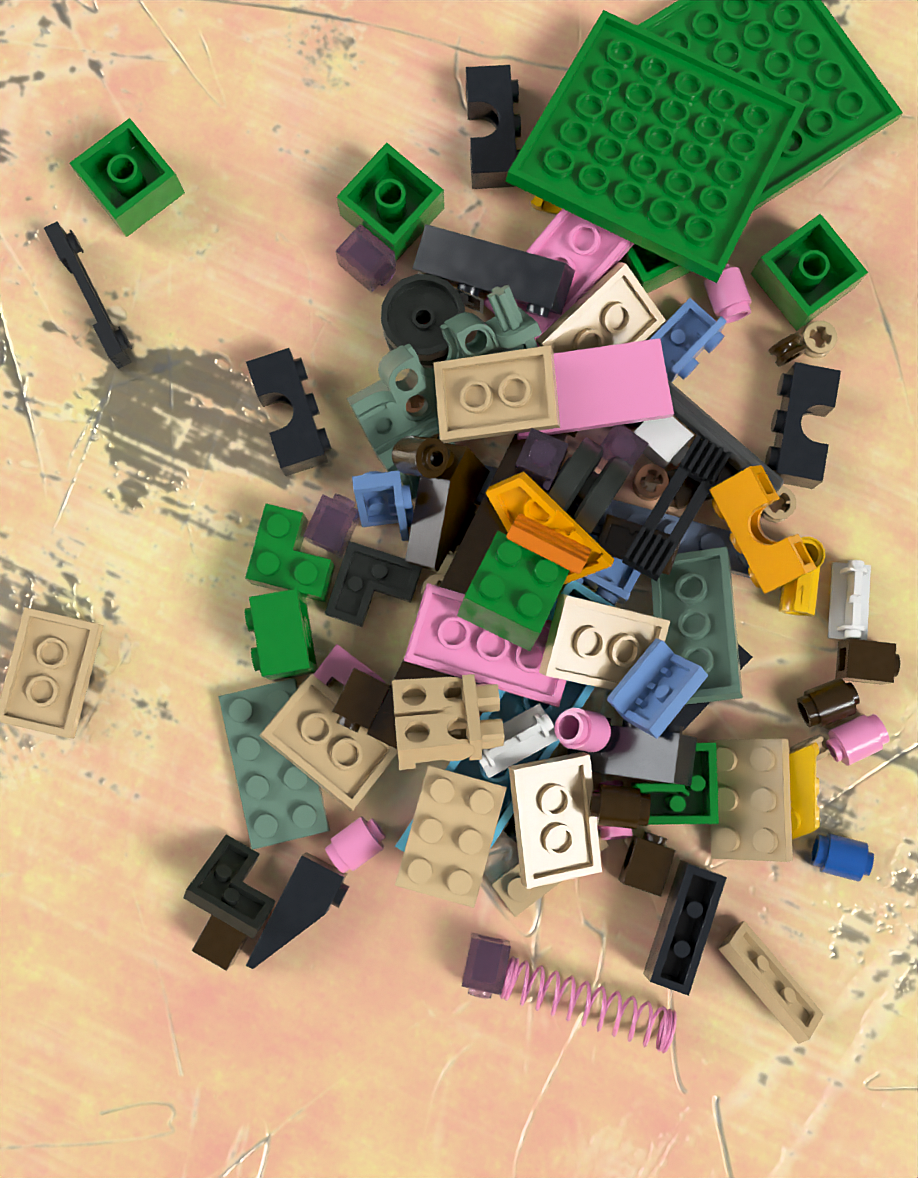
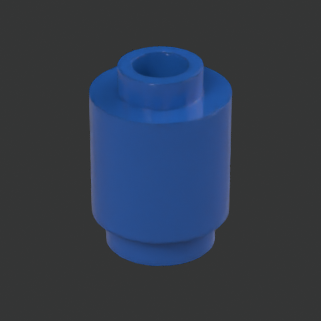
M828 833L827 836L819 834L816 836L811 853V865L819 867L820 872L857 882L862 879L863 875H870L874 862V853L869 852L867 843Z

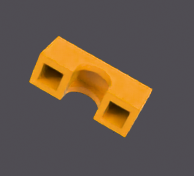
M762 465L750 466L709 489L713 496L712 506L721 519L726 520L732 532L730 533V540L734 548L740 554L743 553L750 566L748 568L750 579L757 588L762 589L764 594L776 590L817 569L799 534L789 536L781 541H774L763 533L760 526L761 514L767 506L778 501L780 498Z

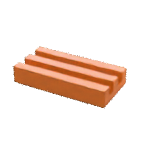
M521 513L518 514L506 535L508 540L576 574H581L592 550Z

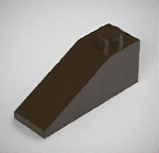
M444 443L449 455L445 471L436 478L420 477L405 558V561L411 565L436 572L442 566L490 473L468 447L451 443Z

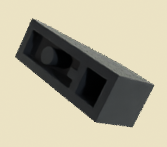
M307 852L304 853L296 865L246 966L254 969L323 917L332 905L339 908L350 887L343 883L348 873L345 872L343 874L336 867Z

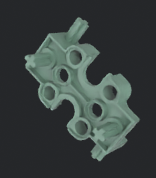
M509 285L501 288L497 286L491 290V294L487 295L496 315L490 320L484 322L473 313L464 312L446 320L440 326L443 337L449 347L448 356L445 361L535 348L538 346L534 338L541 335L542 332L537 321L517 306ZM477 330L474 340L465 344L467 335ZM410 344L401 345L388 352L382 358L378 368L381 380L347 398L377 458L387 472L399 471L392 461V450L399 440L409 435L431 437L439 433L434 368L422 366L418 355ZM409 369V373L403 380L395 381L397 374L401 370ZM412 396H423L425 401L422 409L415 413H410L406 410V403ZM400 472L402 484L410 485L411 499L416 498L420 477L405 475Z

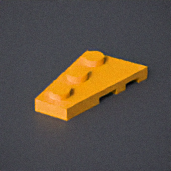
M524 471L489 486L485 492L507 532L518 514L521 513L592 549L581 574L569 571L564 584L612 566L614 558Z

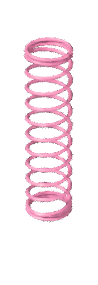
M511 957L500 990L501 999L509 1000L517 978L525 965V978L520 1005L523 1006L532 983L541 969L536 1011L540 1009L548 986L556 974V988L551 1016L555 1015L564 989L571 980L572 989L566 1017L567 1022L570 1021L574 1006L582 989L587 985V999L581 1023L582 1027L586 1025L592 1004L597 994L602 990L603 999L597 1026L598 1032L601 1031L603 1020L611 1001L617 995L618 1010L612 1032L613 1037L617 1035L624 1010L628 1003L633 1000V1020L628 1034V1042L632 1041L637 1020L644 1007L648 1005L649 1022L643 1046L645 1048L648 1045L654 1021L661 1010H663L664 1015L657 1034L656 1049L658 1052H662V1054L668 1051L676 1029L677 1013L675 1010H671V1008L667 1010L662 1006L653 1015L652 1005L647 1001L637 1011V1001L634 996L629 997L622 1006V998L619 991L612 993L606 1002L605 988L600 986L591 997V986L588 981L583 982L575 994L576 983L572 975L564 981L560 989V974L557 970L551 973L544 986L545 971L542 965L536 968L528 983V961L525 960L519 966V958Z

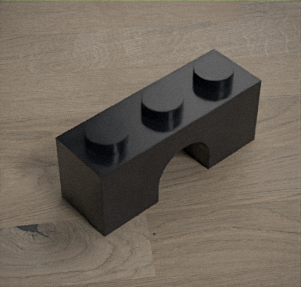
M510 65L466 67L468 120H486L496 128L488 136L470 138L472 189L516 187L506 182L510 167L521 150H516L515 138H521L520 114L514 115L513 103H519L518 79L511 80Z
M289 347L246 361L256 395L261 405L265 407L274 403H285L293 408L291 421L285 427L269 433L284 475L289 476L328 463L325 451L332 448L325 427L317 429L313 416L319 415L320 412L313 392L305 393L302 381L307 380L308 376L302 358L294 359Z
M795 362L787 373H782L777 388V395L782 396L780 410H775L771 423V432L776 433L774 446H769L765 464L784 480L783 484L813 489L823 482L829 444L809 439L802 430L801 420L804 415L825 417L835 408L841 375L840 370Z

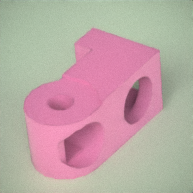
M337 644L313 674L327 686L333 678L345 686L353 669L356 668L385 683L379 675Z

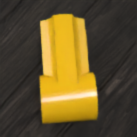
M802 537L801 539L817 569L781 587L779 612L795 616H814L820 566L825 559V549L816 538Z

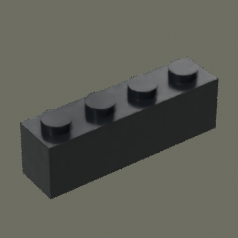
M427 224L425 225L412 268L422 274H433L447 280L449 283L458 285L457 289L476 297L479 296L480 292L491 294L493 288L509 285L515 301L527 305L526 312L548 318L549 312L562 315L576 271L564 262Z

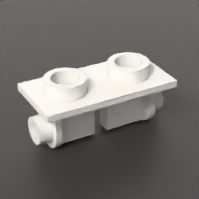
M864 561L832 562L828 638L867 640L871 565H864Z
M540 703L503 723L504 746L482 749V760H479L488 778L507 769L508 766L514 765L557 741L558 738L555 734L554 725L548 714H545Z

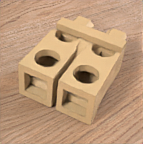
M474 674L462 675V679L457 677L392 680L399 770L416 768L415 763L437 760L459 761L469 758V761L482 760V749L504 746L503 720H480L479 713L500 711L498 684H476Z

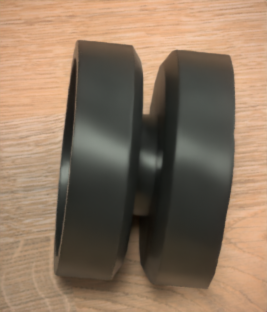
M415 274L401 279L388 291L381 307V324L389 350L392 351L401 345L410 344L418 355L420 364L426 368H434V362L445 361L448 356L449 347L443 337L440 326L446 320L465 312V306L459 292L447 280L433 274Z
M586 437L572 457L569 456L550 486L552 489L548 495L566 513H568L574 503L579 507L572 519L591 535L634 466L615 456L609 459L600 474L596 473L595 469L603 457V447Z

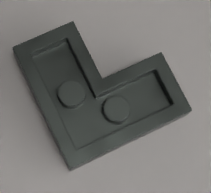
M349 541L325 615L363 627L374 591L411 603L422 567L411 565L404 558Z
M227 834L190 883L183 897L185 900L252 939L256 936L276 902L274 899L243 882L255 865L260 853Z

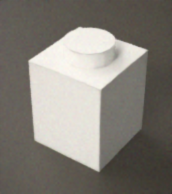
M672 416L670 418L643 421L633 432L629 442L655 465L665 469L670 462L676 467L682 461L689 449L687 444L694 435Z

